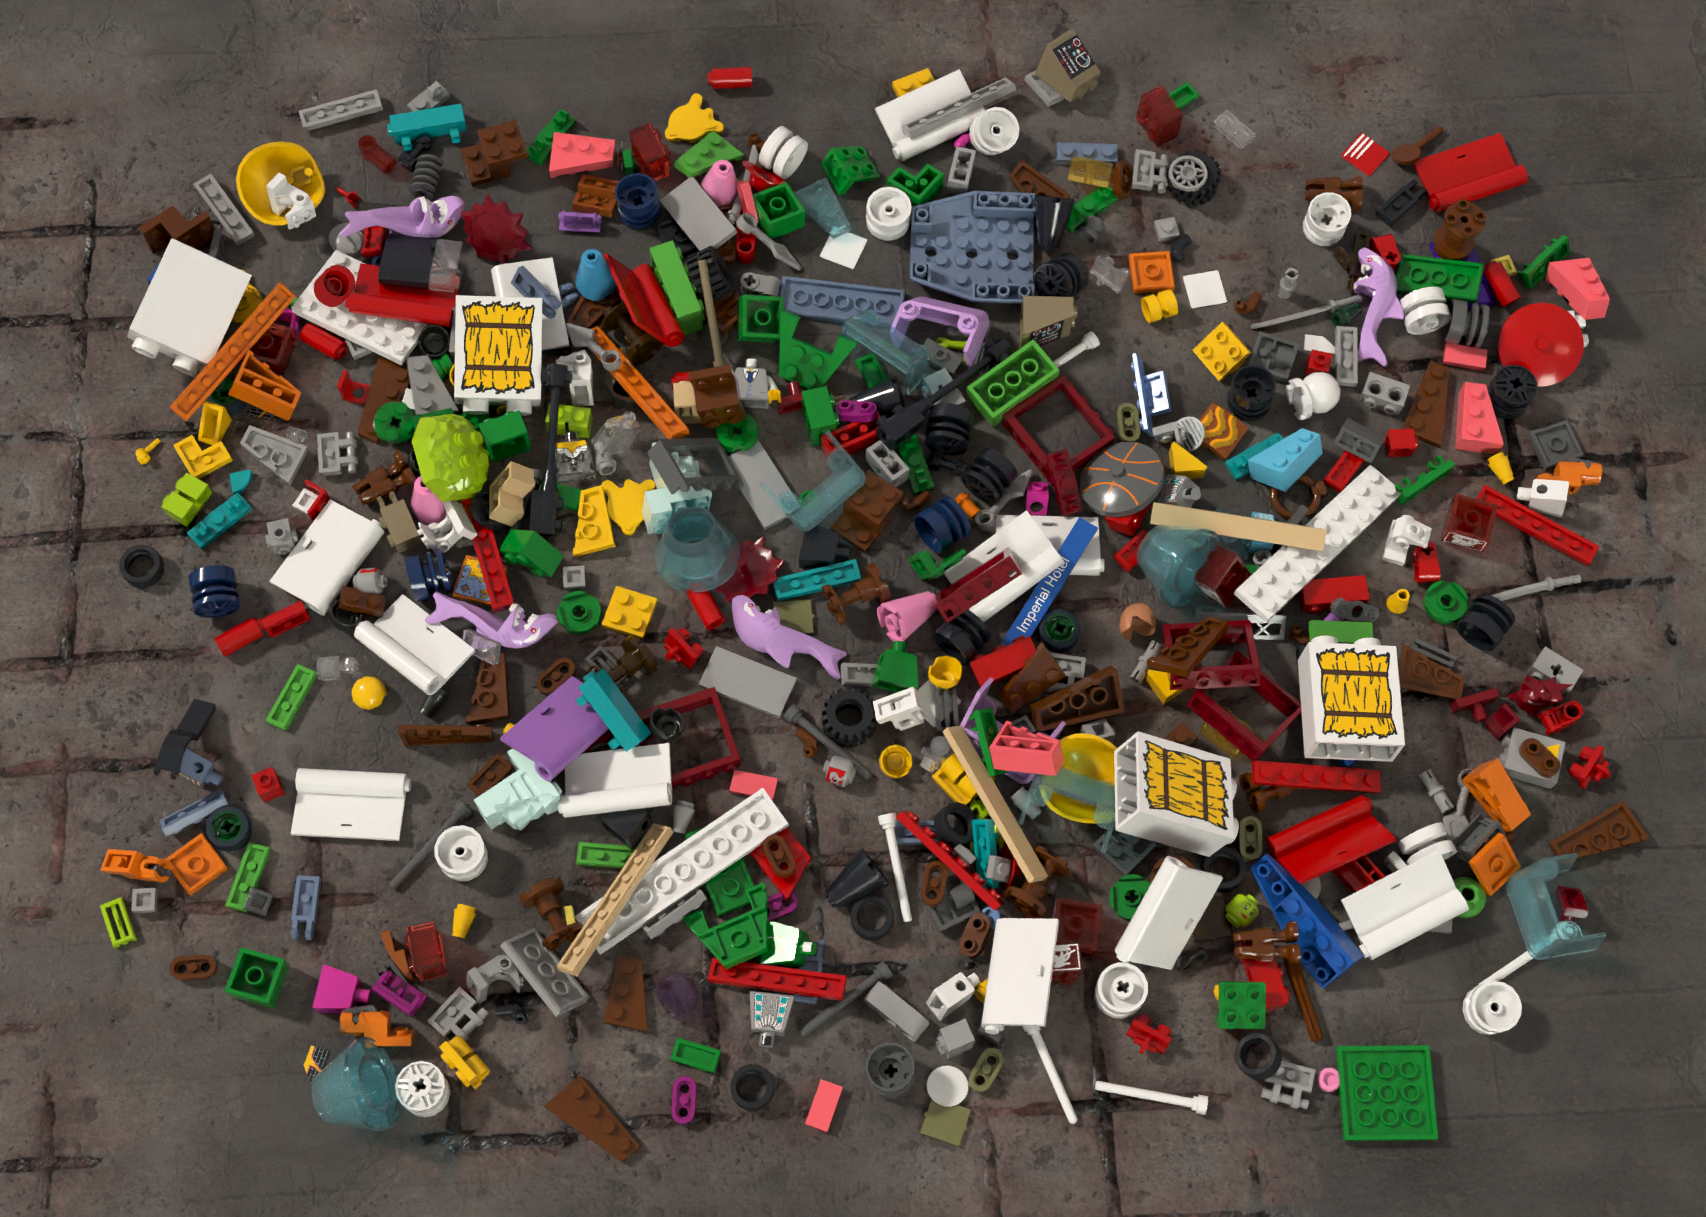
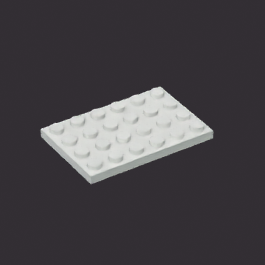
M335 250L291 307L292 312L397 364L403 365L406 357L411 354L419 343V333L424 327L431 324L349 313L348 308H345V300L337 307H328L319 302L314 293V283L327 268L332 265L345 266L354 275L356 285L360 263L365 264Z

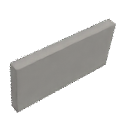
M693 176L659 200L699 251L709 246L717 249L738 233Z
M759 440L752 448L743 452L741 449L728 456L743 482V488L739 489L764 530L801 511L800 504Z
M716 646L699 682V687L703 689L715 687L718 695L780 719L797 678Z
M535 928L504 941L500 947L556 1017L586 1003L590 998L572 975L559 971L556 966L560 959L553 951L548 952L547 948L543 947L542 942L544 939Z

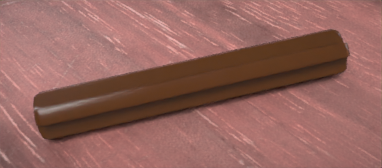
M1283 958L1310 1040L1312 1042L1320 1041L1324 1036L1300 964H1293L1286 958Z

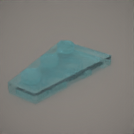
M827 178L794 192L805 212L833 239L852 231Z

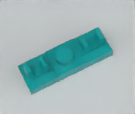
M1276 433L1225 461L1224 465L1235 481L1250 474L1248 459L1283 440L1281 434Z
M237 492L189 530L187 535L203 550L250 512L252 508Z
M973 819L972 828L976 872L986 880L984 884L988 888H997L1001 882L986 878L989 855L997 856L995 838L999 836V833H994L995 823L993 819Z

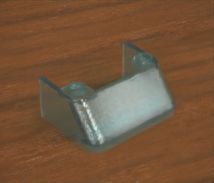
M862 310L849 317L842 325V335L857 340L907 374L905 389L907 395L913 391L927 374L930 360L929 350L924 345H918L887 324L874 311Z
M824 429L822 433L835 447L828 454L826 460L828 467L833 473L800 500L795 493L789 491L776 497L764 482L759 484L779 509L801 531L813 529L859 490L866 480L861 468L827 429Z
M1061 767L1056 776L1034 774L1018 824L1023 825L1030 803L1037 806L1046 805L1050 801L1052 793L1055 792L1096 806L1094 821L1097 826L1106 829L1099 852L1105 853L1115 825V785Z
M1577 853L1540 859L1512 874L1506 882V889L1527 951L1534 959L1543 960L1597 950L1606 937L1605 932L1583 936L1576 923L1572 921L1559 922L1545 882L1555 879L1558 873L1569 871L1578 857Z

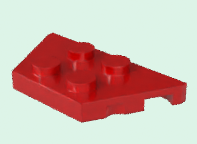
M786 827L776 835L784 839L795 860V872L792 876L780 878L774 874L763 852V844L749 854L776 889L783 895L784 899L788 901L796 884L802 878V873L807 869L811 857ZM773 846L770 849L772 851H777L778 847ZM782 865L780 869L786 870L788 869V867L786 865Z

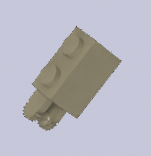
M394 491L389 492V497L393 503L385 506L384 499L381 496L376 497L382 514L379 520L383 530L386 528L389 530L390 535L386 537L391 548L396 547L398 553L422 544V541L404 499L398 501Z

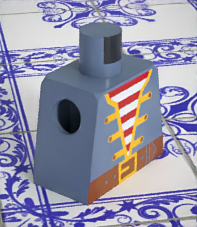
M186 748L178 777L203 789L206 784L218 788L224 776L214 772L215 768L212 762Z

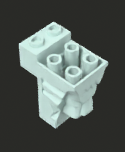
M678 452L671 453L685 478L702 477L699 474V463L692 456H678ZM650 459L649 465L657 489L644 493L642 515L648 534H662L670 528V522L678 523L688 518H702L708 515L712 492L706 485H703L701 491H695L690 486L688 492H682L679 489L675 494H671Z
M513 748L507 751L516 772L474 799L479 813L491 830L498 825H502L504 822L515 830H522L531 820L538 819L544 813L549 815L557 811L558 801L562 797V790L555 781L551 783V781L542 779L535 769V762Z

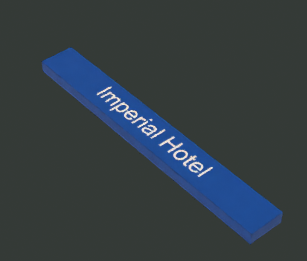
M1080 517L1078 518L1058 550L1065 563L1039 581L1000 645L1004 644L1006 647L1013 643L1012 640L1022 635L1025 638L1028 636L1032 637L1041 619L1050 608L1094 537L1098 527Z

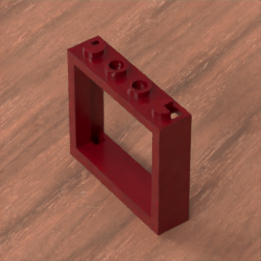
M1064 375L1004 413L1001 422L1051 486H1053L1046 454L1016 418L1061 390L1101 438V440L1070 460L1073 471L1085 465L1102 449L1113 445L1115 438L1111 428L1106 427L1102 423L1100 415L1088 406L1087 399L1083 395H1079L1073 382L1067 380Z
M1007 547L937 593L935 605L948 623L1022 575L1021 565L1011 549ZM1015 570L1016 574L1011 577L1009 573Z
M1228 621L1229 629L1216 643H1246L1250 659L1249 665L1196 667L1188 677L1167 672L1170 690L1260 686V664L1251 621ZM1200 622L1162 624L1163 648L1173 646L1177 638L1190 634L1189 630Z
M1236 651L1222 666L1249 665L1250 661L1240 652ZM1260 670V686L1250 687L1287 717L1266 741L1262 742L1206 695L1212 688L1198 689L1186 706L1252 761H1257L1301 714V703Z
M715 687L636 712L644 724L649 725L651 713L657 707L661 709L672 707L673 710L683 714L710 704L714 706L731 755L671 775L672 791L674 787L680 785L683 787L690 786L695 783V780L701 778L705 780L711 779L716 776V773L722 771L731 772L732 769L738 768L737 766L741 765L740 757ZM646 739L639 743L640 746H648Z

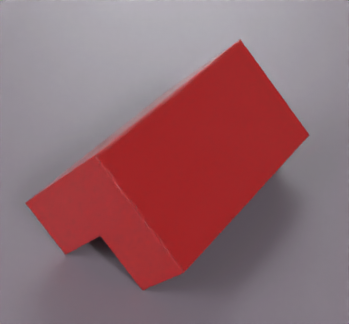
M1366 855L1332 870L1352 894L1385 877Z

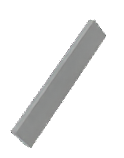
M1003 78L902 125V131L910 139L916 138L1016 91V86L1009 79Z

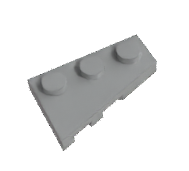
M428 355L406 357L415 416L452 408L453 413L458 414V408Z
M249 425L240 442L245 450L289 486H291L309 451L305 445Z

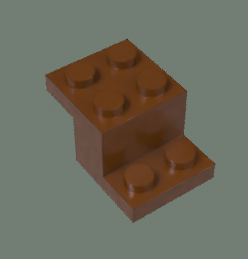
M516 120L477 130L480 144L460 149L472 187L511 176L509 163L528 158Z
M174 205L138 228L153 254L163 250L169 244L171 238L196 250H200L204 246L211 244L215 230L209 215L205 211L187 222Z
M731 364L688 372L689 380L694 388L697 413L705 427L715 428L724 423L736 424L746 419L745 410L741 404L738 379Z
M868 469L843 501V512L831 526V530L839 533L840 538L866 554L890 523L891 511L901 500L904 493Z

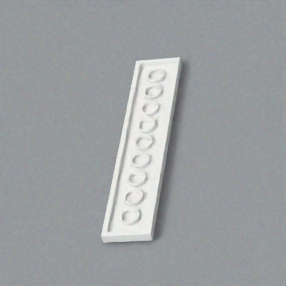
M1372 465L1368 466L1305 525L1327 529L1323 551L1284 545L1239 586L1234 595L1267 623L1392 505L1401 493L1396 491L1395 485Z
M764 788L653 862L597 946L596 950L600 955L763 844L765 838L770 835H776L789 826ZM602 898L575 916L576 920L585 925Z

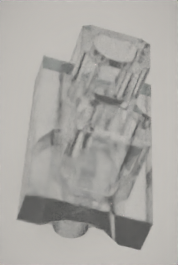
M1099 255L1096 257L1095 263L1089 272L1098 278L1097 286L1101 287L1106 284L1118 294L1121 292L1130 273L1125 268L1118 270L1114 267V260L1111 257L1106 256L1103 258Z
M938 736L932 740L931 746L922 748L920 753L925 755L920 764L922 768L930 772L938 771L942 763L950 757V755H945L951 747L946 737Z

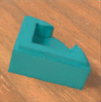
M251 469L229 474L233 495L237 492L239 494L242 493L251 482Z

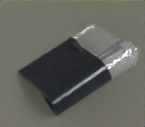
M387 233L379 267L378 283L455 292L456 288H460L461 277L457 276V268L462 242Z

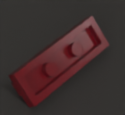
M1068 449L1046 454L1061 516L1065 517L1083 511Z

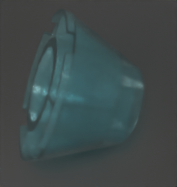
M686 507L674 513L670 518L655 548L654 563L661 579L671 587L678 590L683 588L693 590V592H702L720 586L734 574L741 554L740 546L735 535L708 510L701 507ZM692 540H702L697 543H687Z
M1158 525L1149 531L1141 542L1137 553V563L1163 603L1171 608H1180L1190 603L1191 600L1189 598L1196 592L1199 594L1202 592L1199 586L1205 588L1210 581L1220 558L1221 548L1218 547L1220 538L1216 532L1206 528Z
M362 1037L354 1040L314 1077L312 1082V1099L318 1115L324 1122L332 1125L379 1132L390 1129L396 1123L399 1112H396L397 1101H399L395 1090L397 1074L389 1055L384 1048L379 1049L373 1044L375 1043L374 1039Z

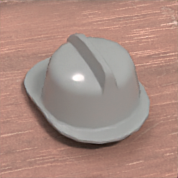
M349 223L335 226L329 234V242L333 250H338L363 262L366 258L361 254L363 243L361 231L343 237L340 235V232Z

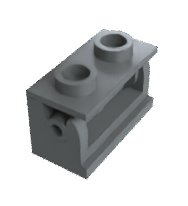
M1347 418L1333 444L1372 463L1386 437Z
M1479 813L1453 840L1457 850V857L1469 863L1498 833L1504 834L1507 837L1500 822L1487 817L1483 818L1481 813Z

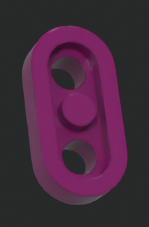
M844 400L835 407V411L838 413L839 420L870 422L878 416L877 407L873 402Z
M780 892L768 897V910L770 911L768 921L774 922L795 912L798 906L797 896L793 892L791 893V897L788 900L791 903L789 907L782 905L785 899Z
M688 1076L679 1077L673 1084L671 1114L674 1121L681 1125L690 1123L695 1117L697 1088L694 1080ZM682 1086L689 1087L687 1093H682L680 1090ZM686 1109L688 1114L685 1117H681L679 1115L680 1110Z

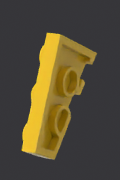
M600 485L582 490L578 509V526L575 532L576 541L575 547H573L574 557L616 547L604 488Z

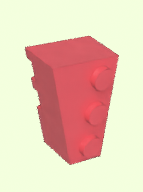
M554 132L549 167L550 179L560 175H573L577 172L587 170L589 172L613 167L616 149L615 140Z
M1590 258L1549 262L1545 282L1557 288V293L1560 296L1564 295L1569 300V305L1584 320L1605 318L1610 298Z
M1465 382L1458 395L1455 449L1496 455L1504 443L1487 386L1485 384Z
M1009 721L1005 722L989 747L994 769L1056 776L1064 764L1060 740L1041 733L1032 734L1028 732V728H1016Z

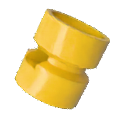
M1170 289L1159 292L1157 296L1152 294L1141 298L1143 315L1148 323L1161 320L1162 316L1168 318L1178 314L1176 297Z

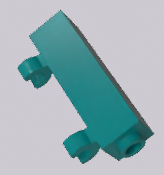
M462 103L389 115L390 124H387L389 136H393L395 144L402 142L405 152L412 151L411 141L416 140L418 137L421 138L422 135L431 138L450 134L452 143L457 144L461 143L459 133L467 132Z
M604 668L598 673H595L593 670L583 677L585 682L578 687L583 694L575 701L580 707L589 701L615 736L607 743L612 750L621 745L627 752L651 734Z

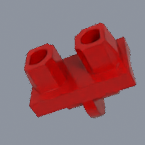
M673 627L668 630V636L664 640L666 644L664 648L668 651L665 658L667 661L675 659L678 663L682 662L689 670L694 667L696 660L702 655L703 648L699 643L691 646L687 643L690 634L685 628L675 630Z
M1598 745L1594 749L1584 746L1581 750L1579 758L1587 762L1584 767L1575 762L1569 771L1570 776L1579 781V787L1586 789L1592 777L1594 781L1599 782L1601 778L1608 779L1611 775V772L1607 769L1609 763L1603 761L1604 755L1602 752L1604 747Z
M1140 1014L1137 1019L1133 1020L1126 1036L1134 1039L1133 1043L1141 1046L1139 1053L1142 1055L1146 1049L1153 1053L1157 1051L1164 1054L1172 1039L1170 1037L1171 1028L1159 1025L1158 1029L1155 1030L1149 1027L1150 1017Z

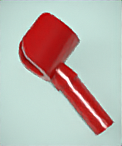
M340 187L337 188V192L345 196L353 208L357 207L354 204L356 201L360 200L362 202V199L355 191L349 193Z

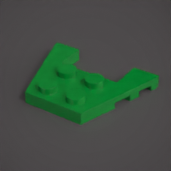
M783 310L780 314L779 376L791 382L798 381L801 386L808 389L823 387L856 347L858 341L841 334L838 337L833 353H829L795 338L794 335L801 317Z
M765 882L745 890L753 910L715 927L709 928L702 909L683 917L686 925L726 970L769 951L768 897Z

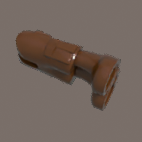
M1355 176L1349 180H1341L1339 177L1306 180L1305 189L1307 191L1305 192V200L1311 202L1317 195L1322 193H1335L1350 202L1355 212H1361L1363 176ZM1340 189H1348L1352 191H1341Z
M400 450L394 452V463L387 469L378 467L352 486L355 493L360 494L359 500L362 505L374 503L377 501L376 497L379 496L384 499L390 495L389 492L394 491L396 493V488L400 486H414L416 477ZM402 473L399 477L390 480L392 476Z
M1243 773L1239 776L1241 788L1245 792L1253 791L1262 786L1252 784L1251 773ZM1270 786L1267 789L1251 793L1248 797V803L1252 811L1258 813L1263 811L1266 802L1270 798L1282 799L1298 788Z
M1289 921L1285 929L1279 932H1273L1271 928L1264 927L1255 928L1252 931L1234 933L1233 943H1252V946L1235 948V957L1255 959L1256 961H1273L1274 957H1283L1293 964H1299L1301 961L1299 944H1289L1281 947H1274L1272 944L1273 942L1296 943L1298 940L1297 922Z

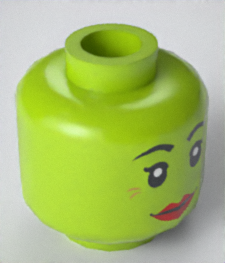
M1237 894L1226 905L1225 910L1227 914L1225 917L1237 928L1240 926L1248 927L1259 915L1257 907L1259 903L1250 894L1247 896Z

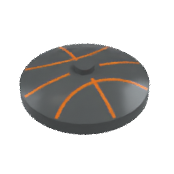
M1137 442L1116 443L1102 449L1087 462L1080 477V492L1088 507L1100 515L1106 517L1129 516L1147 507L1158 496L1164 483V467L1157 453L1150 447Z

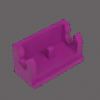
M387 970L371 988L376 994L411 1018H413L427 999L426 995Z

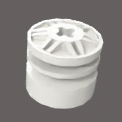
M1335 193L1317 195L1311 201L1303 221V232L1306 238L1319 246L1336 244L1343 237L1351 218V207L1347 200Z
M424 1061L411 1063L403 1068L397 1076L395 1084L396 1096L401 1104L415 1116H433L443 1110L448 1103L450 1096L449 1082L439 1068L432 1063ZM424 1084L426 1086L425 1090L420 1089L419 1091L416 1088L417 1085Z

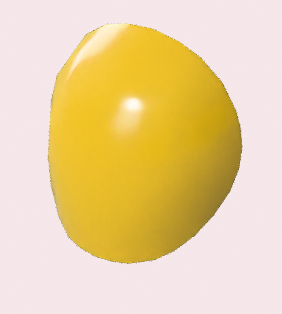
M291 142L263 144L250 151L238 166L236 184L240 199L247 211L254 218L265 224H288L285 215L291 208H286L280 216L273 213L266 185L278 173L286 176L287 183L307 193L313 202L314 209L324 197L325 182L321 170L313 156L298 144Z
M1079 733L1062 738L1060 743L1064 764L1056 776L1039 774V790L1043 801L1053 812L1072 821L1092 824L1114 821V751L1117 747L1109 741L1092 734Z

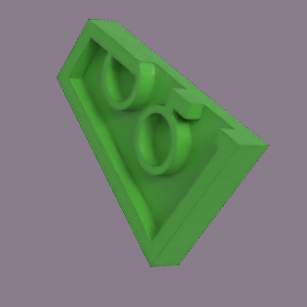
M712 131L675 161L674 167L690 178L691 176L694 177L708 172L718 160H727L729 162L735 160L737 162L743 159L744 154L716 132Z

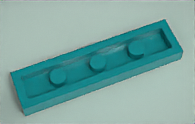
M853 559L778 577L777 581L773 583L778 602L822 591L821 587L829 584L832 588L853 584L860 581L861 576L857 561Z

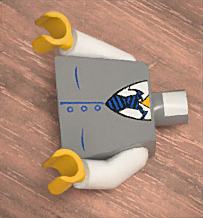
M747 359L745 368H736L735 375L738 379L743 407L769 409L771 401L778 400L781 403L780 390H778L772 377L766 375V370L758 368V360Z

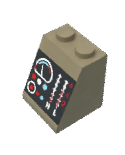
M1073 29L1047 44L1035 72L1036 75L1069 102L1076 98L1080 99L1089 90H1094L1098 85L1097 80L1101 73Z
M1023 296L1020 311V348L1033 339L1039 346H1043L1070 335L1071 327H1075V318H1077V305H1073V297Z

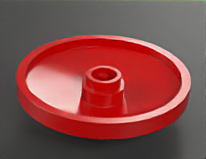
M1534 303L1515 311L1502 325L1497 340V352L1502 366L1513 364L1529 369L1535 376L1538 387L1559 383L1571 375L1581 360L1584 348L1583 334L1576 319L1565 309L1549 303Z

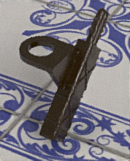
M1357 230L1353 251L1346 252L1342 247H1338L1333 254L1345 271L1349 269L1348 278L1351 279L1348 281L1347 288L1350 294H1357L1354 292V283L1359 278L1364 277L1361 271L1358 252L1362 248L1368 249L1371 237L1370 232Z

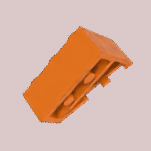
M248 350L228 395L289 421L301 392L281 375L278 377L269 369V365L265 362L261 363L253 356L254 353Z
M1498 758L1480 764L1461 780L1491 819L1500 822L1505 833L1514 830L1531 815L1526 803L1522 800Z

